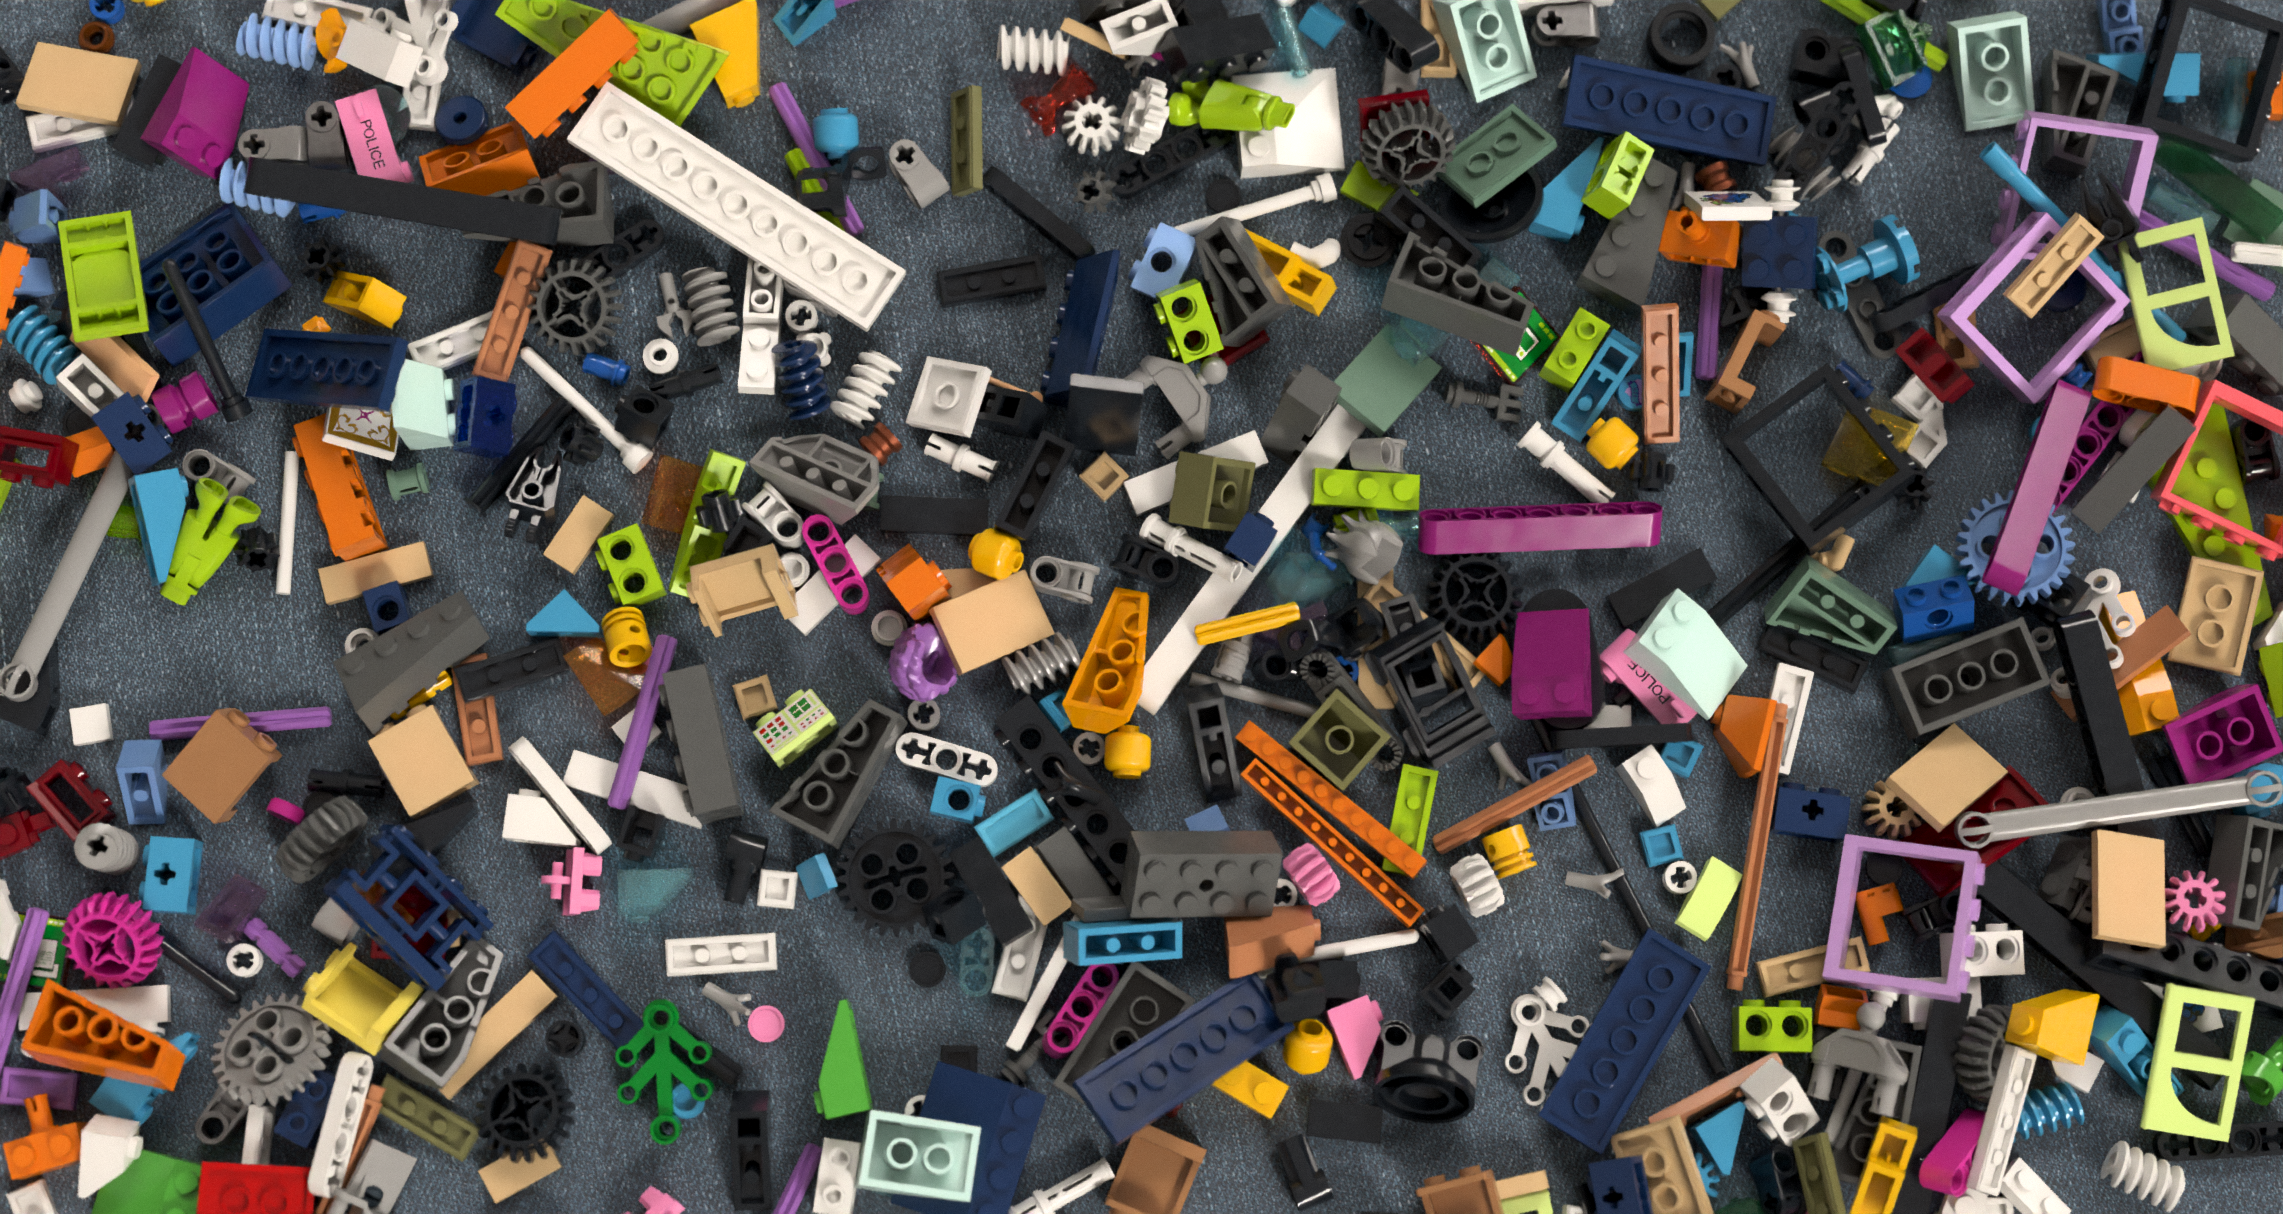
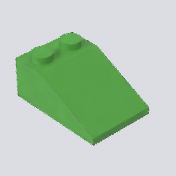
M847 999L839 1001L818 1082L820 1090L814 1092L818 1114H825L827 1120L874 1110L851 1002Z
M142 1148L139 1158L134 1159L123 1173L99 1188L92 1214H196L201 1163Z

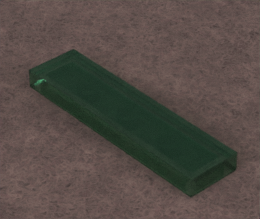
M2168 140L2155 152L2154 162L2264 244L2283 223L2282 209L2209 154Z

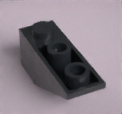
M57 636L37 675L38 687L35 694L26 701L16 702L11 701L0 693L1 719L45 737L61 704ZM24 671L20 676L14 690V695L23 693L30 686L31 678L27 671Z

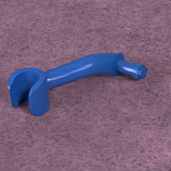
M1314 512L1303 524L1301 531L1310 541L1312 558L1316 562L1320 560L1330 571H1334L1337 565L1324 555L1326 551L1321 548L1320 537L1328 529L1329 524H1320L1315 519L1317 514Z

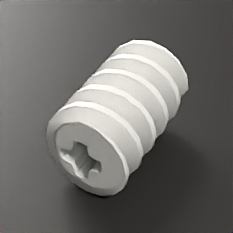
M1001 24L996 62L998 59H1001L1003 70H1008L1012 61H1015L1017 71H1022L1026 62H1029L1031 73H1036L1041 63L1043 64L1045 74H1050L1054 65H1056L1059 76H1064L1067 69L1070 35L1067 41H1063L1061 31L1057 30L1053 40H1050L1047 29H1043L1039 38H1035L1033 28L1029 27L1025 37H1022L1019 26H1015L1011 35H1007L1005 25Z
M868 350L870 353H859L858 359L862 365L854 364L851 371L855 377H846L844 383L848 389H839L837 392V396L842 402L832 401L830 404V408L837 416L864 430L866 428L861 423L862 419L868 421L875 419L868 411L869 407L881 408L875 396H888V392L882 387V384L894 385L895 380L888 373L890 371L901 373L902 368L893 360L873 350Z
M2125 1141L2117 1142L2110 1149L2103 1163L2100 1179L2103 1180L2108 1174L2112 1175L2110 1184L2114 1188L2122 1180L2125 1181L2124 1192L2130 1194L2135 1186L2139 1187L2137 1197L2140 1200H2143L2149 1192L2152 1193L2151 1205L2157 1206L2162 1199H2165L2164 1209L2166 1212L2173 1210L2185 1187L2184 1171L2180 1166L2174 1165L2170 1167L2169 1162L2164 1159L2156 1161V1157L2153 1154L2146 1153L2143 1155L2142 1150L2138 1147L2129 1149V1145Z

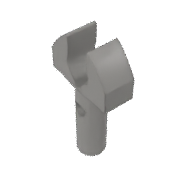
M670 272L661 273L659 281L666 310L662 316L656 317L658 327L664 335L674 340L671 323L676 315L683 322L684 334L688 337L695 323L691 320L690 314L692 310H684L680 307L673 274Z

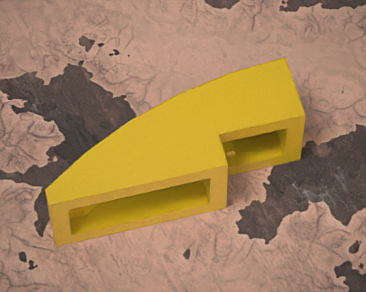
M1245 229L1291 302L1319 317L1337 289L1332 276L1302 262L1299 255Z
M1881 1115L1849 1214H1891L1905 1176L1906 1166L1917 1139L1916 1127Z

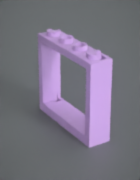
M2025 110L2023 120H2018L2015 127L2014 139L2018 141L2015 154H2010V157L2017 163L2018 168L2025 175L2037 126L2133 140L2121 192L2139 218L2159 138L2151 128ZM2009 184L2007 189L2003 188L2000 193L1999 209L2002 210L1999 223H1994L1991 232V243H1994L1996 250L2013 232L2021 198ZM2037 242L2023 259L2033 260L2047 244ZM2116 244L2114 245L2116 252L2119 254L2118 247Z
M2031 212L1936 314L2020 402L2030 404L2039 403L2048 397L2052 389L2051 386L2056 380L2066 376L2074 369L2076 359L2084 351L2090 350L2099 342L2101 332L2108 325L2114 324L2123 316V309L2131 301L2096 263L2087 256L2077 267V270L2106 300L2029 383L1967 320L1971 313L2044 235L2051 240L2061 229L2047 212Z
M1845 834L1822 975L1826 982L1960 1003L1961 993H1967V987L1970 982V972L1965 971L1966 958L1973 957L1976 938L1975 935H1970L1972 921H1978L1980 916L1981 900L1976 899L1977 885H1984L1986 864L1981 863L1979 853ZM1863 851L1964 864L1946 984L1845 969Z

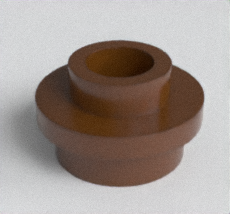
M93 21L82 27L78 40L83 50L107 54L115 44V34L106 23ZM102 35V42L94 45L92 43L94 37Z

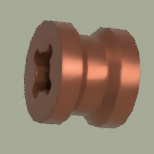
M1726 161L1714 163L1702 169L1694 176L1697 183L1701 184L1705 191H1734L1738 187L1735 179L1729 177V166Z
M881 422L874 425V430L869 436H862L858 440L861 447L867 453L877 457L881 467L887 463L890 454L893 452L898 453L903 448L894 434Z

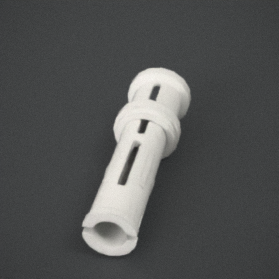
M1538 421L1517 443L1519 448L1525 447L1538 458L1540 466L1547 469L1551 467L1592 503H1609V500L1616 494L1564 451L1566 448L1562 441L1556 442L1545 433Z
M1156 513L1149 515L1140 529V539L1164 549V551L1171 553L1175 557L1179 555L1228 580L1230 583L1236 582L1242 573L1243 563L1241 561H1237L1193 539L1188 535L1184 527H1174L1162 521L1161 516Z
M1102 1157L1101 1160L1071 1175L1044 1192L1042 1189H1036L1032 1192L1030 1198L1014 1207L1010 1205L1008 1214H1055V1210L1104 1182L1115 1178L1114 1173L1106 1159Z

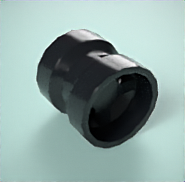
M559 1020L553 1023L547 1029L545 1035V1044L548 1050L553 1055L563 1058H573L579 1055L587 1043L584 1029L579 1024L568 1020Z

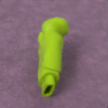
M1207 78L1197 83H1191L1190 81L1182 82L1183 93H1173L1168 102V118L1172 125L1189 126L1200 123L1201 127L1205 129L1261 131L1264 128L1265 131H1271L1275 127L1287 128L1295 113V105L1283 102L1280 96H1273L1266 92L1221 79L1215 80L1211 87L1208 85Z
M201 477L195 485V492L199 501L198 510L189 509L186 512L180 525L167 580L159 591L164 597L182 606L187 604L191 595H197L199 588L212 577L240 539L239 534L235 531L237 526L256 521L261 513L260 507L253 501L242 496H232L225 506L220 521L213 518L229 493L222 484L209 478Z

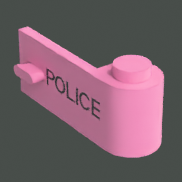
M376 88L336 100L335 104L357 174L404 183L415 181L409 162H401L396 152Z
M1626 629L1600 654L1605 681L1610 684L1613 681L1624 684L1659 724L1688 723L1697 712L1623 653L1636 635L1632 630Z

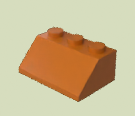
M517 120L485 131L478 140L470 144L461 146L451 144L418 157L424 180L428 187L488 196L503 189L510 192L528 185L527 180L537 176L541 180L522 128Z

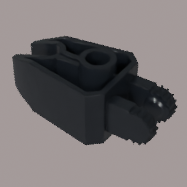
M2099 170L2098 176L2105 195L2102 199L2101 197H2095L2085 177H2082L2080 182L2081 205L2084 218L2104 236L2103 240L2095 248L2105 250L2114 272L2123 269L2122 260L2116 252L2114 245L2123 241L2127 242L2129 253L2136 263L2144 261L2135 238L2140 227V220L2118 185L2106 172Z
M540 445L526 457L505 493L507 508L510 513L504 529L505 537L514 538L522 520L530 522V526L526 531V542L535 544L542 526L548 527L556 523L563 487L561 451H557L551 465L547 468H542L545 459L544 446Z

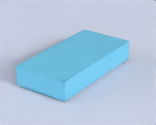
M1033 789L976 825L974 829L994 859L1054 821V817L1037 790Z

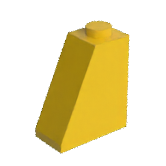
M743 0L690 24L695 41L731 52L713 78L728 109L734 106L736 108L745 107L752 103L756 96L760 95L759 10L756 0Z
M2062 989L2013 1004L2005 1040L2051 1061L2084 1066L2100 995Z

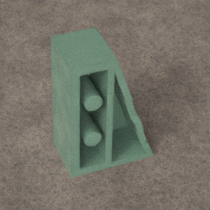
M1806 554L1764 608L1766 624L1792 628L1804 635L1810 636V634L1830 639L1832 643L1875 655L1898 628L1893 611L1808 554Z

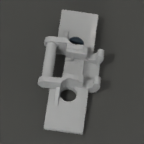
M371 1139L347 1187H336L333 1193L336 1197L327 1214H344L349 1203L353 1205L348 1214H389L417 1158L375 1139Z

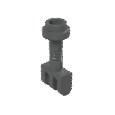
M1455 380L1454 383L1447 382L1443 402L1449 404L1450 408L1456 409L1459 408L1461 402L1495 409L1493 421L1519 424L1520 416L1507 413V409L1513 411L1521 410L1522 402L1510 400L1509 396L1523 397L1524 389L1501 384L1498 386L1497 395L1464 389L1463 381Z
M1049 1010L1032 1028L1040 1036L1033 1045L1015 1062L1007 1059L1002 1064L1004 1068L1000 1071V1074L1007 1082L1023 1085L1028 1080L1025 1072L1045 1052L1042 1046V1038L1048 1029L1046 1025L1056 1015L1052 1010ZM1060 1031L1053 1032V1043L1060 1048H1065L1069 1044L1068 1036L1065 1034L1063 1039L1060 1040L1056 1036Z

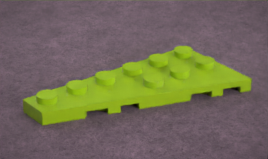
M503 0L495 15L557 58L605 11L571 0ZM620 17L640 38L635 44L639 51L625 65L618 60L609 69L613 76L608 82L681 127L731 52Z
M2214 403L2205 417L2171 493L2253 531L2225 409ZM2165 463L2147 482L2152 491ZM2165 512L2191 556L2263 571L2260 556L2254 553L2256 548L2246 543L2243 546L2232 544L2222 538L2223 532L2211 528L2210 531L2201 529L2191 524L2192 518L2181 512L2179 515ZM2263 577L2252 627L2274 616L2265 577Z

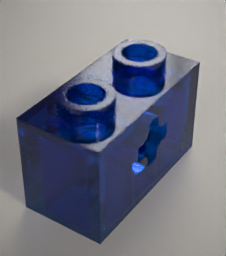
M481 376L461 380L453 451L487 458H496L509 454V449L514 439L511 429L513 414L517 408L516 384Z

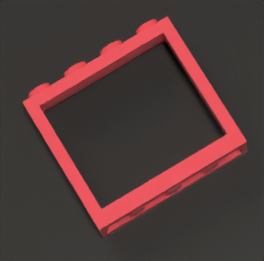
M2218 380L2203 382L2199 391L2195 416L2188 419L2197 428L2166 461L2150 498L2160 502L2158 507L2165 512L2173 515H2179L2181 512L2191 517L2190 523L2201 529L2210 531L2211 528L2223 532L2222 538L2232 544L2243 546L2246 543L2256 548L2254 553L2266 560L2274 561L2275 558H2283V522L2274 541H2271L2171 493L2212 403L2218 404L2283 436L2282 411Z

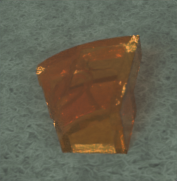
M660 455L641 524L682 534L704 466Z
M597 637L563 656L603 716L606 717L635 696L638 697L640 695L648 666L643 663L634 667L624 668L614 665L609 658L606 642Z

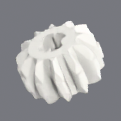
M1091 95L1086 96L1085 105L1075 100L1072 102L1074 111L1069 110L1064 113V119L1067 123L1062 125V132L1069 134L1067 138L1069 146L1079 143L1078 153L1084 154L1087 147L1092 148L1093 156L1098 155L1099 146L1106 151H1110L1112 149L1110 140L1118 141L1120 138V132L1117 128L1122 126L1121 118L1114 117L1117 113L1115 105L1105 108L1106 99L1104 97H1101L1097 104L1092 103ZM1089 121L1092 125L1098 122V129L1095 130L1092 126L1086 129V122Z
M1479 853L1472 856L1468 855L1450 867L1451 880L1461 901L1471 915L1476 918L1487 915L1504 904L1505 897L1499 880L1496 878L1488 861Z

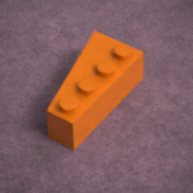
M609 8L504 108L534 139L541 133L547 138L562 124L557 118L566 109L573 114L588 100L583 95L585 91L592 85L599 89L613 76L609 69L618 60L625 65L639 51L635 44L640 38Z
M326 413L293 425L297 435L292 438L293 445L299 458L304 457L307 467L304 475L310 489L315 491L318 501L316 508L323 524L326 526L329 535L328 541L335 557L340 556L343 560L350 561L389 549L354 451L322 441Z
M48 978L21 1045L23 1051L41 1063L174 1091L186 1058L170 1042L132 1022L126 1021L115 1013L88 1001L86 998L67 990Z

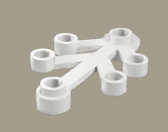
M404 0L410 23L397 18L393 11L378 8L374 12L372 19L383 23V19L386 16L384 24L388 25L386 31H390L393 28L412 36L411 40L415 41L416 46L423 48L414 71L416 80L426 86L441 83L448 73V64L442 55L451 32L458 25L456 13L447 9H440L443 0H428L424 12H422L420 0ZM434 25L438 30L431 44L429 35Z
M2096 569L2089 573L2084 580L2091 585L2093 600L2086 610H2092L2098 620L2107 655L2112 652L2118 654L2115 660L2109 661L2111 669H2116L2122 665L2124 657L2121 649L2112 643L2098 618L2103 604L2113 618L2112 627L2118 636L2128 637L2132 635L2136 629V624L2133 617L2124 611L2116 597L2121 588L2117 574L2109 569ZM2107 581V585L2105 587H2095L2098 582ZM2059 599L2055 603L2061 604V607H2065L2068 604H2070L2071 601L2067 599ZM2122 621H2129V622H2130V624H2129V626H2128L2127 628H2125V629H2120V628H2118V624H2119L2120 622H2122ZM2038 627L2031 633L2034 644L2039 651H2047L2056 643L2052 628ZM2041 635L2049 636L2046 642H2037L2038 637ZM2062 666V668H2058L2051 675V686L2057 696L2069 699L2071 695L2068 684L2059 683V679L2065 676Z
M1525 994L1515 999L1510 1009L1511 1019L1517 1026L1511 1052L1504 1058V1067L1513 1074L1521 1073L1525 1070L1527 1059L1524 1054L1532 1032L1539 1047L1529 1085L1524 1087L1522 1098L1526 1104L1536 1106L1545 1099L1544 1085L1549 1066L1551 1065L1558 1078L1567 1064L1563 1057L1570 1058L1577 1047L1575 1044L1552 1038L1545 1025L1566 1029L1570 1036L1580 1038L1583 1037L1590 1024L1581 1015L1571 1017L1556 1012L1553 1013L1547 1010L1541 998L1533 994ZM1525 1006H1531L1534 1009V1017L1530 1020L1525 1019L1522 1015V1009ZM1574 1020L1583 1022L1584 1030L1582 1033H1575L1572 1030ZM1513 1055L1518 1056L1522 1061L1521 1067L1517 1070L1509 1065V1060ZM1532 1087L1537 1088L1540 1092V1098L1536 1102L1531 1101L1527 1096L1528 1090Z

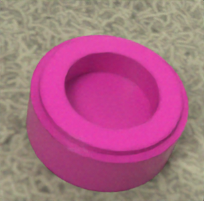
M276 797L271 798L266 808V811L271 815L297 826L300 825L305 815L304 810Z

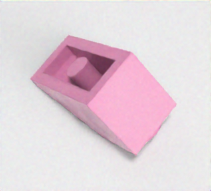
M1368 995L1324 1012L1351 1081L1362 1077L1381 1031L1379 1022L1384 1020L1377 1001H1370Z

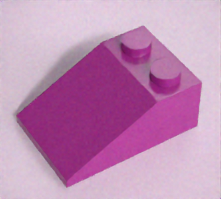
M192 46L140 139L192 173L217 180L224 163L234 149L250 84Z
M1589 609L1517 612L1518 618L1516 619L1511 674L1512 714L1520 720L1592 716Z
M2258 684L2235 685L2203 700L2162 726L2185 784L2221 780L2283 752L2282 742Z

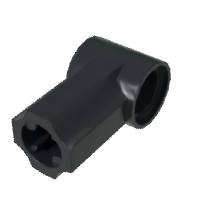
M1304 1132L1275 1144L1289 1179L1287 1184L1299 1212L1334 1199L1328 1180L1322 1168L1318 1167Z

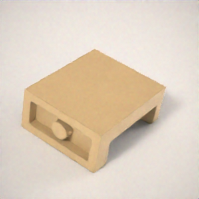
M773 543L690 567L691 582L686 584L688 596L692 604L698 603L701 622L704 627H710L715 638L722 636L721 623L724 620L778 606L785 620L798 616L795 588Z
M421 704L405 714L407 719L397 725H394L393 722L383 725L384 727L375 734V737L367 741L408 815L415 820L480 784L474 772L469 769L440 718L441 714L438 709L433 705L426 707L425 704Z

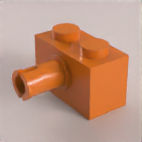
M1681 207L1680 211L1668 210L1658 251L1670 261L1735 269L1744 227L1738 221H1703L1688 207Z
M47 1093L36 1095L34 1098L24 1099L23 1102L26 1106L32 1132L28 1133L29 1136L3 1143L11 1180L27 1179L80 1163L82 1130L88 1122H73L59 1127V1125H54Z

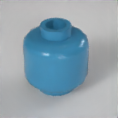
M848 108L820 110V116L812 120L814 147L819 152L827 153L828 160L842 159L845 154H848V151L859 147L858 119L854 114L848 113Z

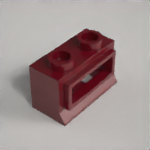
M1923 327L1895 350L1941 403L1948 401L1953 404L1975 385Z
M0 426V479L16 484H21L22 478L32 480V485L45 489H53L54 484L69 486L79 444L59 435ZM17 446L48 451L49 454L45 468L14 463Z
M60 759L36 781L28 785L26 789L69 838L75 842L82 829L96 823L108 824L117 815L110 808L113 801L101 788L98 787L94 790L88 784L86 779L90 776L78 762L74 760L70 763ZM61 776L69 782L94 811L82 822L73 815L50 789V786Z

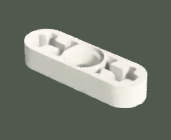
M915 732L902 735L896 743L897 757L906 766L946 778L981 785V787L991 785L997 778L998 768L996 761L988 754ZM912 740L918 741V748L928 752L929 744L935 745L936 747L930 756L931 765L923 764L926 756L915 754L913 759H908L907 752L902 749L903 745H910ZM943 750H951L957 755V764L950 770H943L936 763L937 755ZM963 755L971 756L967 761L971 765L979 766L981 761H986L987 769L992 771L990 776L984 775L982 780L976 779V772L966 768L965 776L959 775L958 772L963 766Z

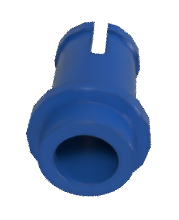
M298 203L300 216L304 224L333 216L339 219L341 214L347 213L344 210Z
M595 352L586 355L582 366V372L611 381V386L614 387L617 385L624 386L631 371V367L626 365L625 360L620 359L617 362Z

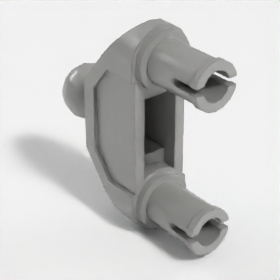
M1147 355L1141 359L1142 362L1139 363L1141 367L1124 378L1125 380L1144 382V389L1152 384L1158 385L1181 417V424L1155 441L1167 460L1191 442L1196 444L1206 439L1211 396L1204 386L1208 383H1221L1226 378L1228 367L1223 359L1219 357L1205 359L1200 366V372L1195 374L1187 364Z
M1866 1002L1859 1007L1856 1013V1019L1861 1026L1860 1032L1841 1028L1813 1046L1810 1058L1814 1066L1806 1095L1829 1101L1835 1070H1840V1066L1875 1075L1874 1078L1878 1079L1869 1111L1893 1117L1900 1085L1904 1086V1082H1907L1909 1071L1892 1042L1874 1035L1875 1030L1881 1028L1886 1020L1884 1009L1876 1002Z

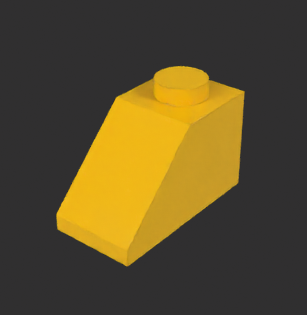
M338 270L336 273L338 279H333L322 302L370 324L391 329L393 324L400 318L403 311L402 306L407 297L374 277Z

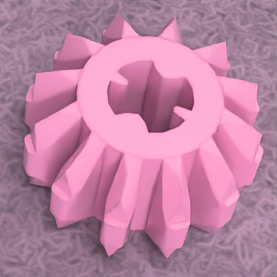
M1305 843L1300 847H1296L1283 859V868L1298 892L1302 894L1310 905L1317 906L1322 902L1325 903L1340 889V881L1318 849L1312 844Z
M2186 870L2182 874L2183 882L2173 876L2169 880L2173 889L2165 888V899L2170 900L2165 902V912L2175 911L2169 918L2171 924H2175L2179 919L2184 921L2182 931L2188 932L2191 923H2194L2196 930L2199 933L2205 930V922L2215 926L2218 923L2215 914H2224L2226 907L2218 903L2226 897L2225 892H2213L2219 881L2214 878L2208 884L2203 882L2205 878L2204 871H2199L2196 880H2193L2190 871ZM2191 894L2198 896L2197 901L2199 904L2196 908L2189 906L2190 901L2188 899Z

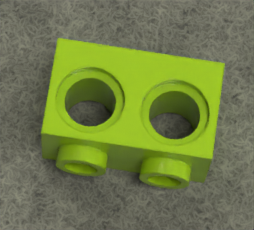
M1625 131L1605 146L1581 202L1608 220L1630 206L1655 150Z
M1194 278L1155 293L1158 303L1154 304L1153 308L1160 325L1166 323L1170 336L1166 337L1165 341L1172 358L1178 356V359L1183 364L1224 349L1201 283ZM1179 297H1186L1188 300L1187 310L1180 315L1173 314L1172 304L1174 300ZM1192 330L1199 331V343L1191 348L1185 347V335Z
M1580 307L1538 376L1564 392L1569 393L1611 325Z
M637 523L597 539L600 550L595 551V555L602 571L608 569L614 582L608 584L615 604L622 602L624 607L636 608L668 595L643 532ZM621 544L630 545L631 554L628 558L624 560L614 559L613 553L617 546ZM633 577H642L645 580L643 589L637 593L628 592L626 589L628 581Z
M1742 1000V1006L1732 1008V1052H1812V1008H1802L1801 1001L1780 1000L1779 1007H1765V1000ZM1750 1016L1757 1017L1761 1022V1032L1757 1036L1751 1035L1746 1029V1021ZM1787 1016L1795 1019L1798 1025L1797 1033L1793 1037L1785 1034L1782 1028L1783 1020Z

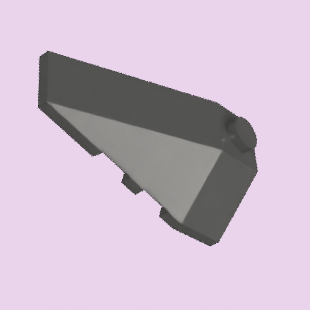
M598 161L568 164L558 168L560 172L541 180L537 176L527 180L528 185L510 192L503 189L487 196L561 209L562 213L556 245L580 247L614 243V207L607 167ZM463 231V236L466 239L518 241L516 239Z
M482 938L478 942L468 941L450 962L449 965L453 970L449 975L446 974L444 976L447 981L437 992L427 990L382 1044L381 1059L408 1079L442 1090L467 1058L504 954Z

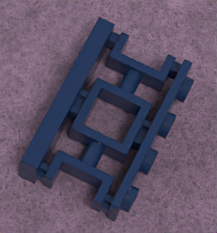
M382 824L378 829L380 833L374 835L370 840L382 853L362 876L354 869L344 868L340 872L341 876L338 879H331L322 890L416 984L424 990L437 992L447 981L444 976L446 974L449 975L453 970L441 956L461 934L469 941L478 942L482 937V932L484 930L489 931L494 924L486 917L489 914L487 909L476 900L472 899L470 901L462 893L464 890L463 885L453 876H446L438 868L440 863L436 857L424 849L421 851L412 842L415 837L408 829L400 824L397 826ZM402 854L415 869L407 868L396 879L387 868ZM377 881L386 892L372 907L357 891L366 892ZM411 884L432 903L412 926L391 907ZM451 904L465 919L456 918L446 929L437 919ZM427 931L436 942L422 957L407 941L417 942Z

